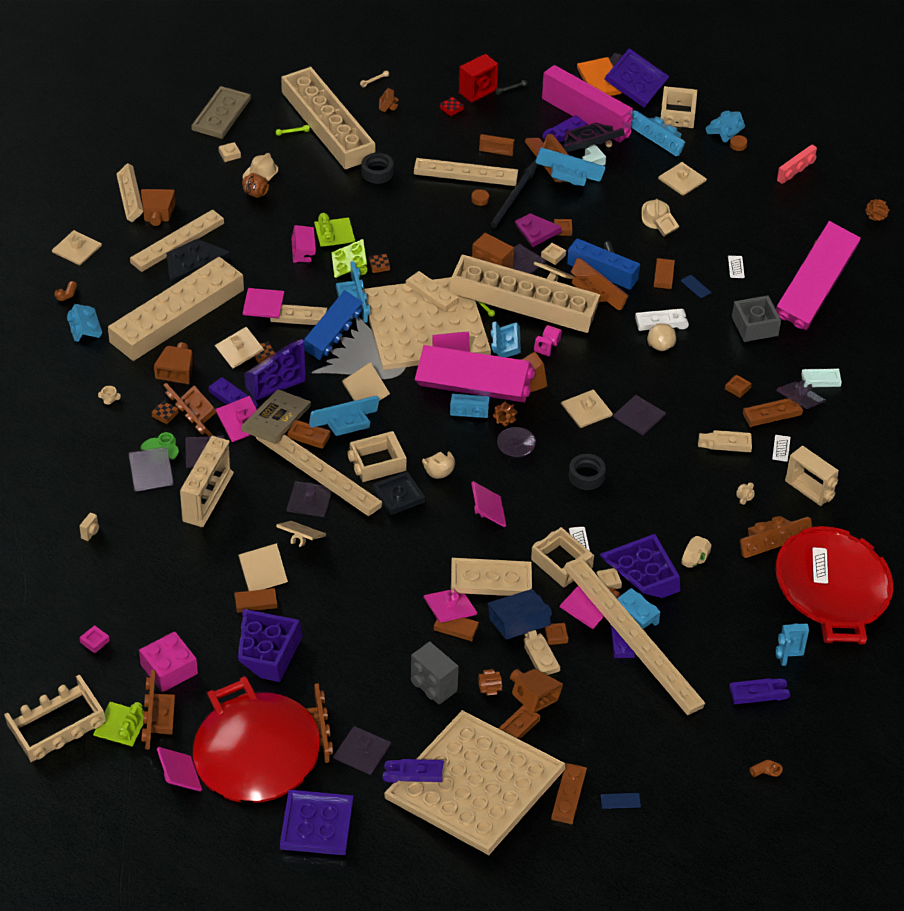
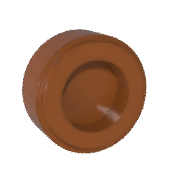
M740 135L733 136L730 139V147L733 150L742 151L747 147V139Z
M475 190L472 193V202L475 205L482 206L488 203L489 194L487 191Z

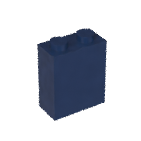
M533 589L488 603L490 621L505 639L551 625V609Z

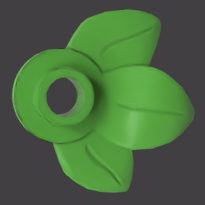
M168 432L161 433L158 438L146 440L141 446V450L150 452V461L152 463H161L166 457L175 459L179 453L175 437Z

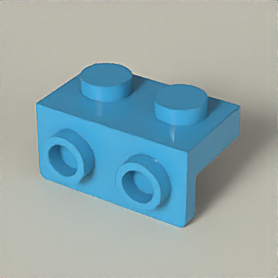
M725 111L721 113L719 118L712 120L711 124L705 129L707 134H720L722 141L727 142L741 131L745 124L740 112Z
M75 304L72 310L68 312L67 320L69 321L74 341H79L82 335L97 338L101 336L102 330L95 308Z
M496 321L493 322V330H491L493 338L491 347L493 352L497 353L499 357L505 358L521 353L520 326L518 323L500 328Z
M452 394L450 415L488 418L489 397Z
M632 588L617 598L642 629L651 623L655 626L659 623L660 611L655 605H651L640 593H637Z
M808 624L783 625L782 633L778 635L779 646H776V657L780 659L782 666H786L788 656L804 655L809 633Z

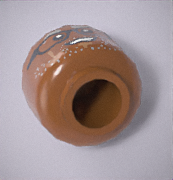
M250 173L243 178L242 185L246 194L259 198L267 193L269 184L265 177L256 173Z

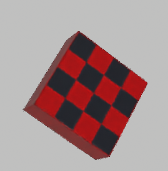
M451 97L440 104V109L453 116L462 111L464 105Z

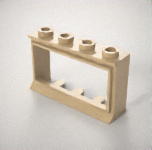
M211 436L180 490L183 522L204 527L234 473L230 469L229 440ZM215 471L223 472L220 477L213 475ZM208 484L215 486L212 491L205 489ZM201 498L207 499L205 504H201Z
M80 675L76 676L78 686L68 690L66 685H61L58 688L59 696L49 700L47 695H42L39 698L41 704L39 707L30 710L28 705L22 706L20 709L22 716L12 720L9 713L4 714L8 727L13 732L30 762L43 758L47 753L63 747L69 741L80 738L84 733L96 729L106 722L103 709ZM83 695L94 713L29 747L19 728Z

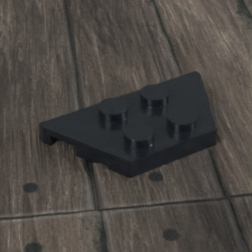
M592 123L565 131L564 149L566 152H570L580 148L586 149L594 144H603L607 140L624 136V129L613 130V126Z
M198 239L167 252L170 283L172 285L181 281L217 257L223 260L230 258V252Z

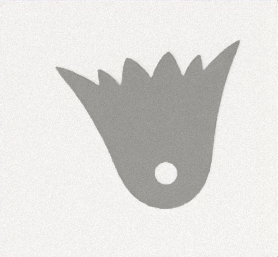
M358 317L356 322L359 332L351 329L354 339L341 337L340 340L346 348L331 350L339 358L327 360L326 362L333 365L325 366L312 372L351 375L371 362L381 379H390L400 375L406 367L382 369L372 330Z

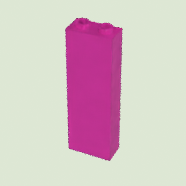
M555 65L544 72L542 99L572 116L577 115L588 125L601 123L613 126V130L623 128L625 135L614 138L618 142L630 136L633 108Z
M829 221L777 305L776 311L782 320L792 322L799 329L807 330L858 247L861 238Z
M423 345L415 381L420 386L525 403L526 397L530 395L529 385L531 379L534 378L535 369L530 361Z

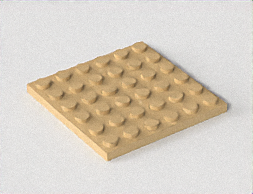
M452 277L433 280L447 291H450ZM406 283L362 290V292H366V305L369 304L370 306L368 319L383 370L419 365L423 345L432 346V335L469 331V352L491 355L490 345L475 300L455 295L458 297V303L445 312L408 287Z
M462 710L417 758L421 760H443L445 765L443 781H398L393 783L384 794L385 799L490 855L566 768L564 762Z

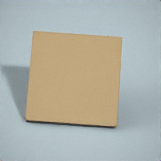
M683 162L658 177L659 180L682 196L707 180Z
M73 230L52 249V252L75 264L81 265L102 246V243Z
M534 262V265L551 271L547 277L549 280L557 282L559 275L569 279L574 278V276L549 265Z
M247 327L215 345L232 369L264 351V348Z
M371 362L342 381L354 401L376 395L380 398V401L390 394Z
M594 390L561 402L580 428L613 416V413Z
M293 521L280 523L276 526L294 533L295 535L291 538V544H294L296 538H299V547L305 545L306 538L314 540L326 536V533Z
M277 543L238 555L249 591L262 590L288 582Z

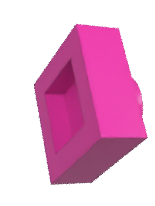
M95 625L80 637V643L94 653L110 641L109 636Z

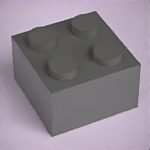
M769 296L734 301L732 318L744 342L779 335L781 319Z
M428 642L411 655V681L416 687L421 688L429 699L436 701L440 705L457 692L458 665L435 645Z

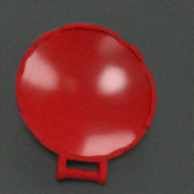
M818 526L803 529L800 533L792 535L784 542L776 559L775 569L779 586L785 597L797 610L812 620L821 623L825 643L838 641L866 644L867 636L864 625L879 618L887 609L892 598L893 579L890 569L884 558L879 557L873 550L874 547L863 538L859 540L849 535V531ZM813 547L827 549L828 583L814 582ZM832 628H854L855 634L833 633Z
M246 676L240 678V681L219 690L207 692L214 711L210 713L198 729L193 744V760L199 777L210 790L216 791L223 795L224 798L232 801L241 802V800L259 803L279 798L287 794L289 790L297 788L304 781V777L316 765L320 746L318 727L307 709L286 696L274 693H254ZM244 689L245 694L222 704L219 703V698Z

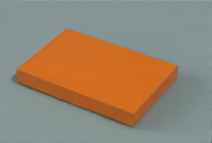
M608 57L577 64V69L584 82L609 96L623 93L604 80L613 68Z

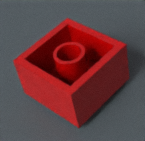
M484 54L460 66L459 93L470 102H474L494 92L497 88L498 63L487 54Z

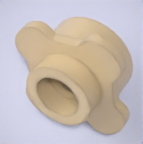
M106 386L98 393V397L102 398L104 404L107 405L121 398L113 386Z
M753 483L739 486L737 497L741 499V504L744 505L746 501L753 499L755 495Z

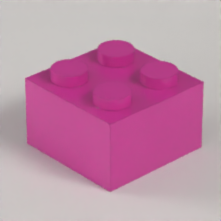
M176 632L139 650L141 666L150 677L151 670H155V684L161 692L198 674L196 657Z

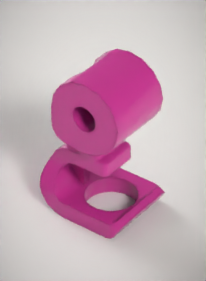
M547 325L543 336H537L535 340L534 352L550 357L552 345H558L562 330Z

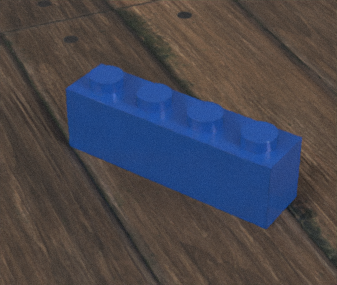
M578 238L569 248L568 265L574 266L576 259L581 258L612 283L630 290L639 279L640 263Z
M344 290L304 339V350L319 360L324 355L327 356L333 348V343L337 344L340 341L341 333L344 330L348 331L351 327L353 318L357 319L360 316L362 301Z

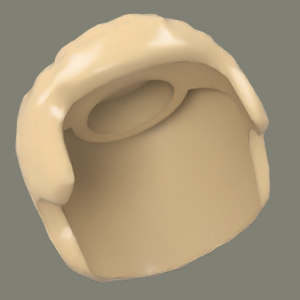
M665 323L652 326L647 336L648 345L653 346V348L659 351H665L674 347L676 342L674 329Z
M439 452L432 457L423 458L422 460L427 473L436 479L448 476L455 467V459L451 452H448V456Z

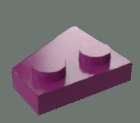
M528 214L515 221L516 227L532 247L562 232L559 225L533 214Z

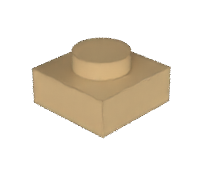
M235 142L219 146V153L225 162L241 158V152Z
M670 212L654 222L663 237L679 228L678 223Z
M553 243L541 252V257L554 265L566 256V250Z
M90 512L80 524L81 539L89 541L98 532L97 515Z
M612 568L597 571L596 575L606 587L621 588L622 582L617 570Z

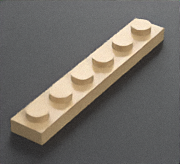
M417 158L414 174L516 186L518 170Z
M211 210L130 257V263L143 272L165 259L167 252L195 239H199L224 224V218L214 210Z

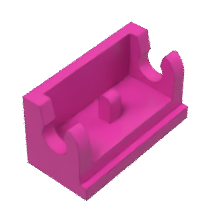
M295 225L291 238L293 262H311V258L304 257V255H315L314 227Z

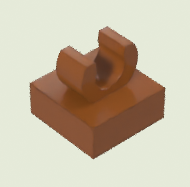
M387 88L380 97L379 110L385 112L388 108L395 110L398 107V104H396L398 99L394 97V90Z

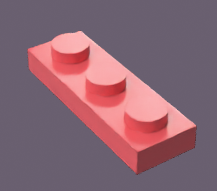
M810 145L779 167L777 181L783 184L798 172L803 171L806 166L812 164L816 160L817 147Z

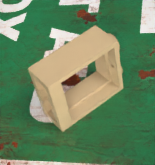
M664 86L661 118L665 124L693 128L697 90ZM666 104L691 106V112L666 110Z
M393 431L350 442L348 458L350 462L354 463L355 473L357 476H360L362 482L406 471V456ZM388 449L392 457L391 460L364 467L360 456Z
M802 445L790 455L785 481L822 506L825 502L831 501L835 495L834 490L838 482L839 470ZM805 468L822 479L823 485L804 473Z
M561 527L555 532H551L542 541H538L533 545L531 560L564 588L574 580L564 567L561 569L546 554L561 546L575 559L582 557L591 569L593 568L594 555Z

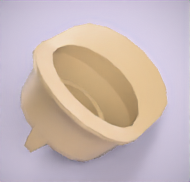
M269 153L259 155L253 158L251 166L245 171L243 178L250 173H256L269 181L278 172V167L274 164Z
M658 199L644 203L642 206L643 223L650 228L658 229L654 222L670 212L669 206Z

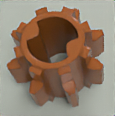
M874 199L867 204L866 214L869 215L870 219L880 221L887 217L889 209L885 205V201Z
M505 401L501 406L497 405L495 407L496 413L493 417L497 419V424L502 423V425L507 426L509 422L513 423L516 421L515 415L518 411L513 408L514 404L509 405Z
M490 669L483 670V674L478 675L481 693H486L489 696L496 695L497 691H502L500 672Z

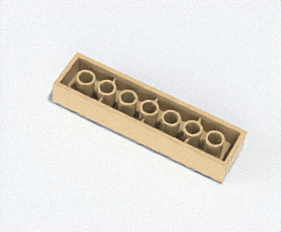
M312 67L281 77L282 93L344 169L361 164L365 156L375 153V142Z
M463 254L452 275L449 291L458 296L585 333L589 332L600 298V294Z
M217 257L109 325V342L131 360H136L244 290L243 274L222 258Z

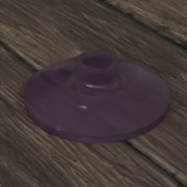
M511 427L499 434L497 444L503 453L513 457H521L533 451L535 437L524 428Z

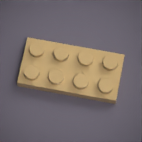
M452 558L451 593H453V590H456L457 593L511 596L532 589L531 562Z

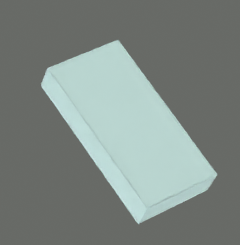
M805 369L801 373L804 387H841L842 381L839 369Z

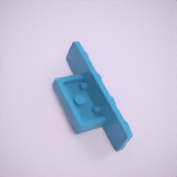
M633 111L631 128L673 155H680L685 141L680 138L682 134L676 131V127L665 124L664 120L660 117L647 118L638 111Z
M542 147L536 158L537 164L551 167V177L571 182L574 185L584 186L586 178L600 182L605 171V166Z
M353 261L350 262L352 281L336 283L338 297L346 290L362 301L360 309H362L363 322L366 323L368 322V315H370L369 304L366 305V292H362L364 287L363 281L359 280V267L356 268Z
M376 395L312 411L309 425L312 428L328 424L336 436L369 428L370 421L365 414L377 411L380 398Z

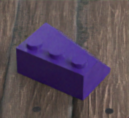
M293 341L245 373V387L255 401L273 394L277 389L284 390L305 381L304 341Z
M655 534L600 554L601 558L642 593L664 598L680 592V576Z
M243 609L239 661L260 678L281 682L303 637L300 620Z

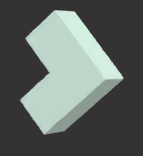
M595 144L585 149V156L582 157L583 160L605 165L606 156Z

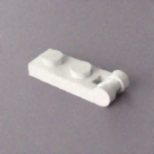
M683 309L641 312L635 315L639 331L650 330L652 326L659 323H665L672 328L678 327L679 329H685L689 325Z

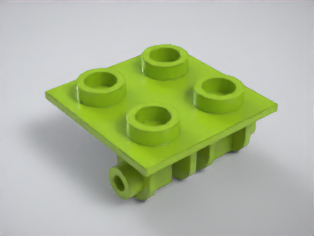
M321 213L318 221L314 222L320 247L355 242L349 218L329 220L327 214Z
M363 239L332 252L335 278L351 272L350 262L353 261L356 268L359 267L360 275L366 274L367 259Z
M110 702L104 712L106 722L96 728L93 735L133 747L144 725L142 704L135 702L131 707Z

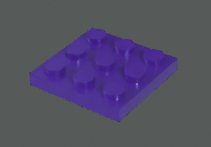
M628 49L609 71L604 80L645 108L669 76L631 49Z
M289 790L280 849L346 855L353 796Z

